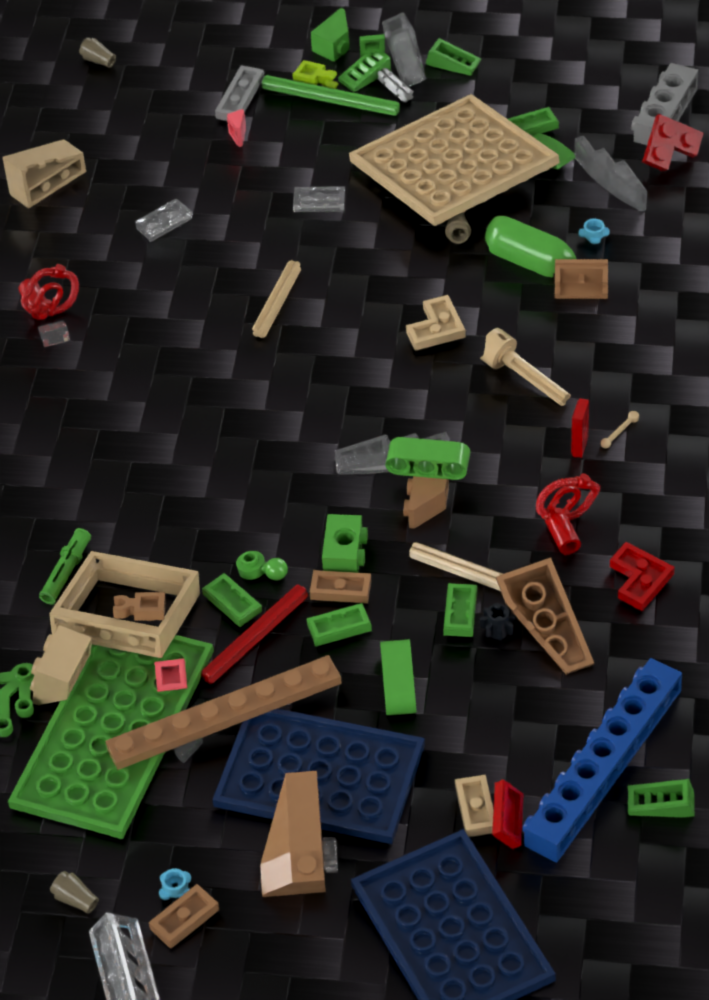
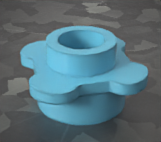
M589 219L584 223V229H580L578 234L581 238H586L590 243L598 244L601 238L609 235L610 231L601 220Z
M170 869L162 873L160 876V881L162 882V889L159 890L160 898L163 900H168L171 897L180 898L189 891L188 883L191 881V875L179 869Z

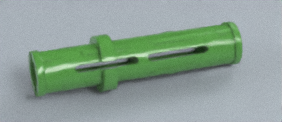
M82 528L75 529L68 545L64 546L60 551L61 557L42 591L39 593V598L43 602L50 605L56 603V599L74 567L80 564L83 559L82 553L91 540V534Z

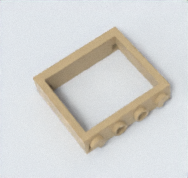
M91 551L49 613L52 635L55 634L60 625L92 637L93 645L162 658L200 595L199 573L194 570ZM98 580L178 595L159 627L78 611Z

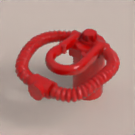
M61 264L38 270L31 279H26L19 285L21 305L34 319L38 320L65 312L74 304L78 295L79 281L77 275L66 270ZM43 276L69 279L71 281V293L68 299L57 307L64 293L62 286L53 282L40 287L38 284L39 279ZM57 289L58 292L52 302L46 299L44 294L48 290Z
M584 473L579 477L562 478L550 483L541 491L536 501L537 513L544 519L559 551L564 555L573 554L581 546V541L570 520L582 516L593 504L600 492L599 484L591 481L590 477ZM563 487L555 493L548 507L544 508L548 495L554 492V490ZM578 488L591 489L577 510L570 512L581 497V492ZM569 492L575 493L571 500H567V504L563 509L556 508L564 494Z

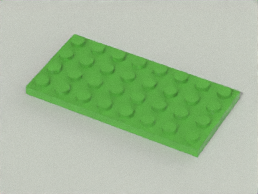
M175 635L162 658L91 644V654L68 699L60 701L8 800L9 808L123 839L165 752L117 770L107 750L105 741L186 710L202 677L201 671L208 665L214 653L213 644ZM185 659L187 689L157 692L154 662Z

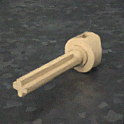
M495 328L486 335L484 355L480 357L482 361L493 369H499L506 365L561 406H564L566 401L570 399L571 394L515 352L517 342L513 337L500 328Z

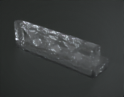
M105 913L89 930L106 999L160 1000L138 919ZM120 927L129 929L131 940L121 931ZM127 950L137 959L139 966L128 958ZM134 977L144 985L146 993L135 984Z

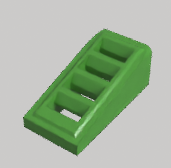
M438 38L430 49L425 64L471 76L481 62V58Z
M384 52L366 53L339 76L338 81L352 92H356L377 80L379 70L382 71L384 68H387L391 71L390 57Z
M682 779L629 785L628 814L632 816L659 817L694 816V790L690 780ZM639 795H644V804L639 805ZM652 796H657V803H652ZM665 796H670V801L665 802Z

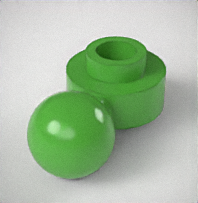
M257 551L245 552L236 561L239 575L248 580L259 578L266 573L268 578L277 581L283 579L288 571L287 564L283 559L272 558L265 562L264 556Z

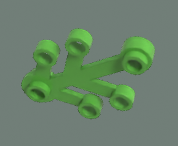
M22 663L15 666L11 672L0 673V684H6L0 689V727L7 725L6 728H0V737H7L13 732V725L10 719V697L18 690L19 699L15 703L17 715L21 718H27L34 713L30 690L35 676L31 674L33 664ZM23 706H29L26 709H21Z

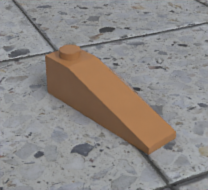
M551 558L496 576V581L506 605L566 675L594 665L593 658Z
M317 771L285 774L260 864L262 897L326 892Z

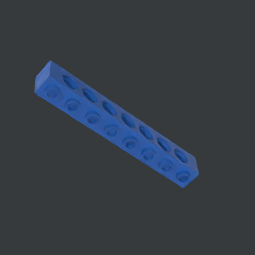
M652 658L648 660L644 667L640 666L637 669L631 685L628 688L624 687L620 692L617 704L614 708L610 707L606 711L598 729L594 728L589 734L586 746L582 751L578 750L574 754L569 769L559 774L555 782V788L550 794L546 793L542 797L538 811L534 816L530 815L526 819L522 828L525 847L556 863L559 861L681 692L682 672Z

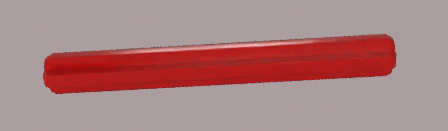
M299 584L295 585L201 671L202 679L209 684L215 683L308 598L306 588Z

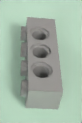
M670 63L665 72L662 71L657 86L652 87L650 98L648 101L643 102L639 116H635L632 121L631 130L634 131V142L647 145L655 117L659 114L679 121L697 90V69Z

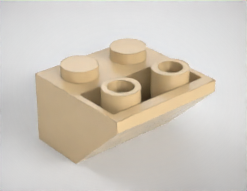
M60 625L54 635L49 634L43 648L45 652L42 658H36L31 670V674L35 675L30 686V690L33 691V704L43 705L68 699L91 654L92 637Z

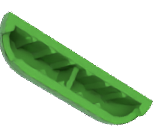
M497 216L491 220L486 229L485 240L491 253L543 276L553 277V274H555V259H576L572 249L561 239L510 217Z

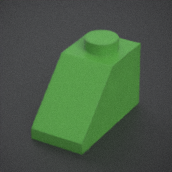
M340 8L311 32L312 51L334 62L349 50L348 26L345 9Z

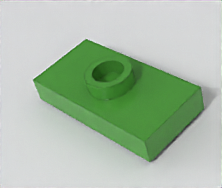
M549 107L508 119L531 136L536 133H545L559 128V121Z
M225 573L202 588L203 595L239 627L262 612V605Z
M448 583L444 635L473 637L477 585Z
M363 603L307 618V626L315 646L372 631Z

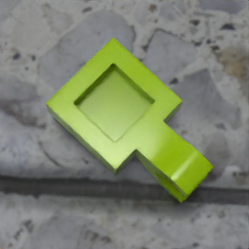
M303 60L293 73L294 81L313 85L320 83L323 87L333 89L338 86V82L332 81L336 77L337 72L326 70L323 64Z

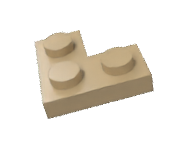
M448 295L423 301V309L428 320L406 325L407 335L415 351L466 337L465 328Z

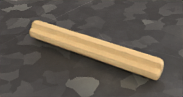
M290 260L285 266L252 328L255 337L264 338L271 328L301 271V264L298 261Z
M414 542L410 548L409 556L412 559L500 591L496 576L503 573L418 542Z

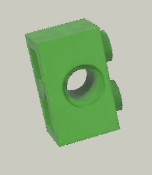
M327 515L322 553L323 571L359 573V566L365 565V549L361 548L362 544H367L368 528L362 525V515Z

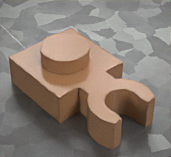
M165 592L135 593V598H129L124 595L114 596V618L123 619L134 615V621L164 620Z

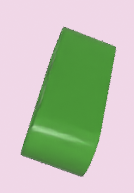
M397 437L390 441L385 466L389 472L396 475L459 480L466 476L471 451L467 445L461 442Z
M410 639L381 641L386 716L416 713Z

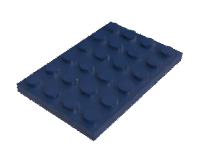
M275 709L242 722L213 797V806L273 819L285 774L317 771L322 830L393 844L425 746V740L421 737Z
M464 829L351 879V886L418 1000H516L556 981V974Z

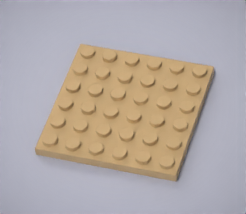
M472 94L349 153L350 162L434 226L560 163L557 153Z

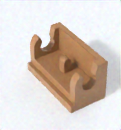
M555 259V299H608V259Z

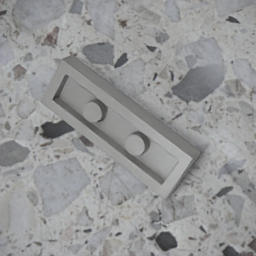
M240 66L215 110L216 119L227 121V114L240 109L246 111L264 78L263 69Z

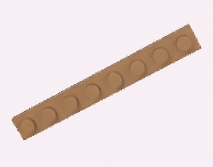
M327 655L105 741L106 747L117 770L337 686L341 684V676L330 656Z

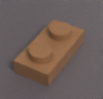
M313 570L310 600L368 603L371 574Z
M196 884L149 922L150 930L171 949L219 911L218 903Z

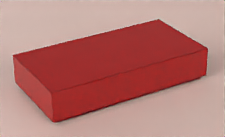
M579 398L572 416L571 454L574 457L582 458L588 441L589 400Z
M503 779L495 783L492 835L514 849L521 846L524 794Z

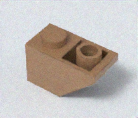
M416 476L408 478L407 495H410V500L405 499L403 513L404 516H408L409 528L418 527L446 509L449 479Z

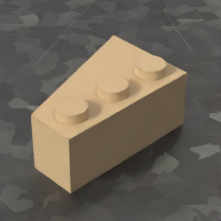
M64 139L2 157L9 193L27 208L37 204L86 172L83 152Z

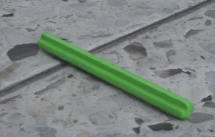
M265 75L262 79V88L274 92L391 116H397L400 109V103L397 101Z

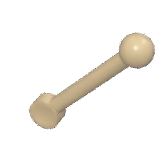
M636 411L629 412L628 419L608 438L601 440V447L609 448L611 442L630 423H635L639 420V413Z

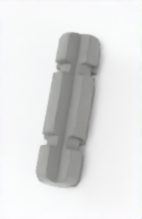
M384 68L382 71H378V80L385 84L403 102L412 100L413 91L389 69Z

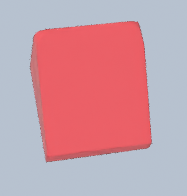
M244 109L227 114L229 134L239 147L243 146L246 132Z
M185 659L154 662L157 692L187 689Z

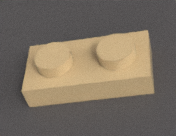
M486 775L455 779V787L466 834L468 837L491 834L493 828V805Z

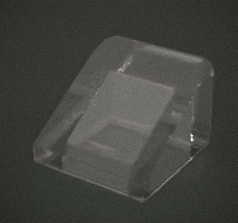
M63 320L38 327L44 347L70 341L68 328Z

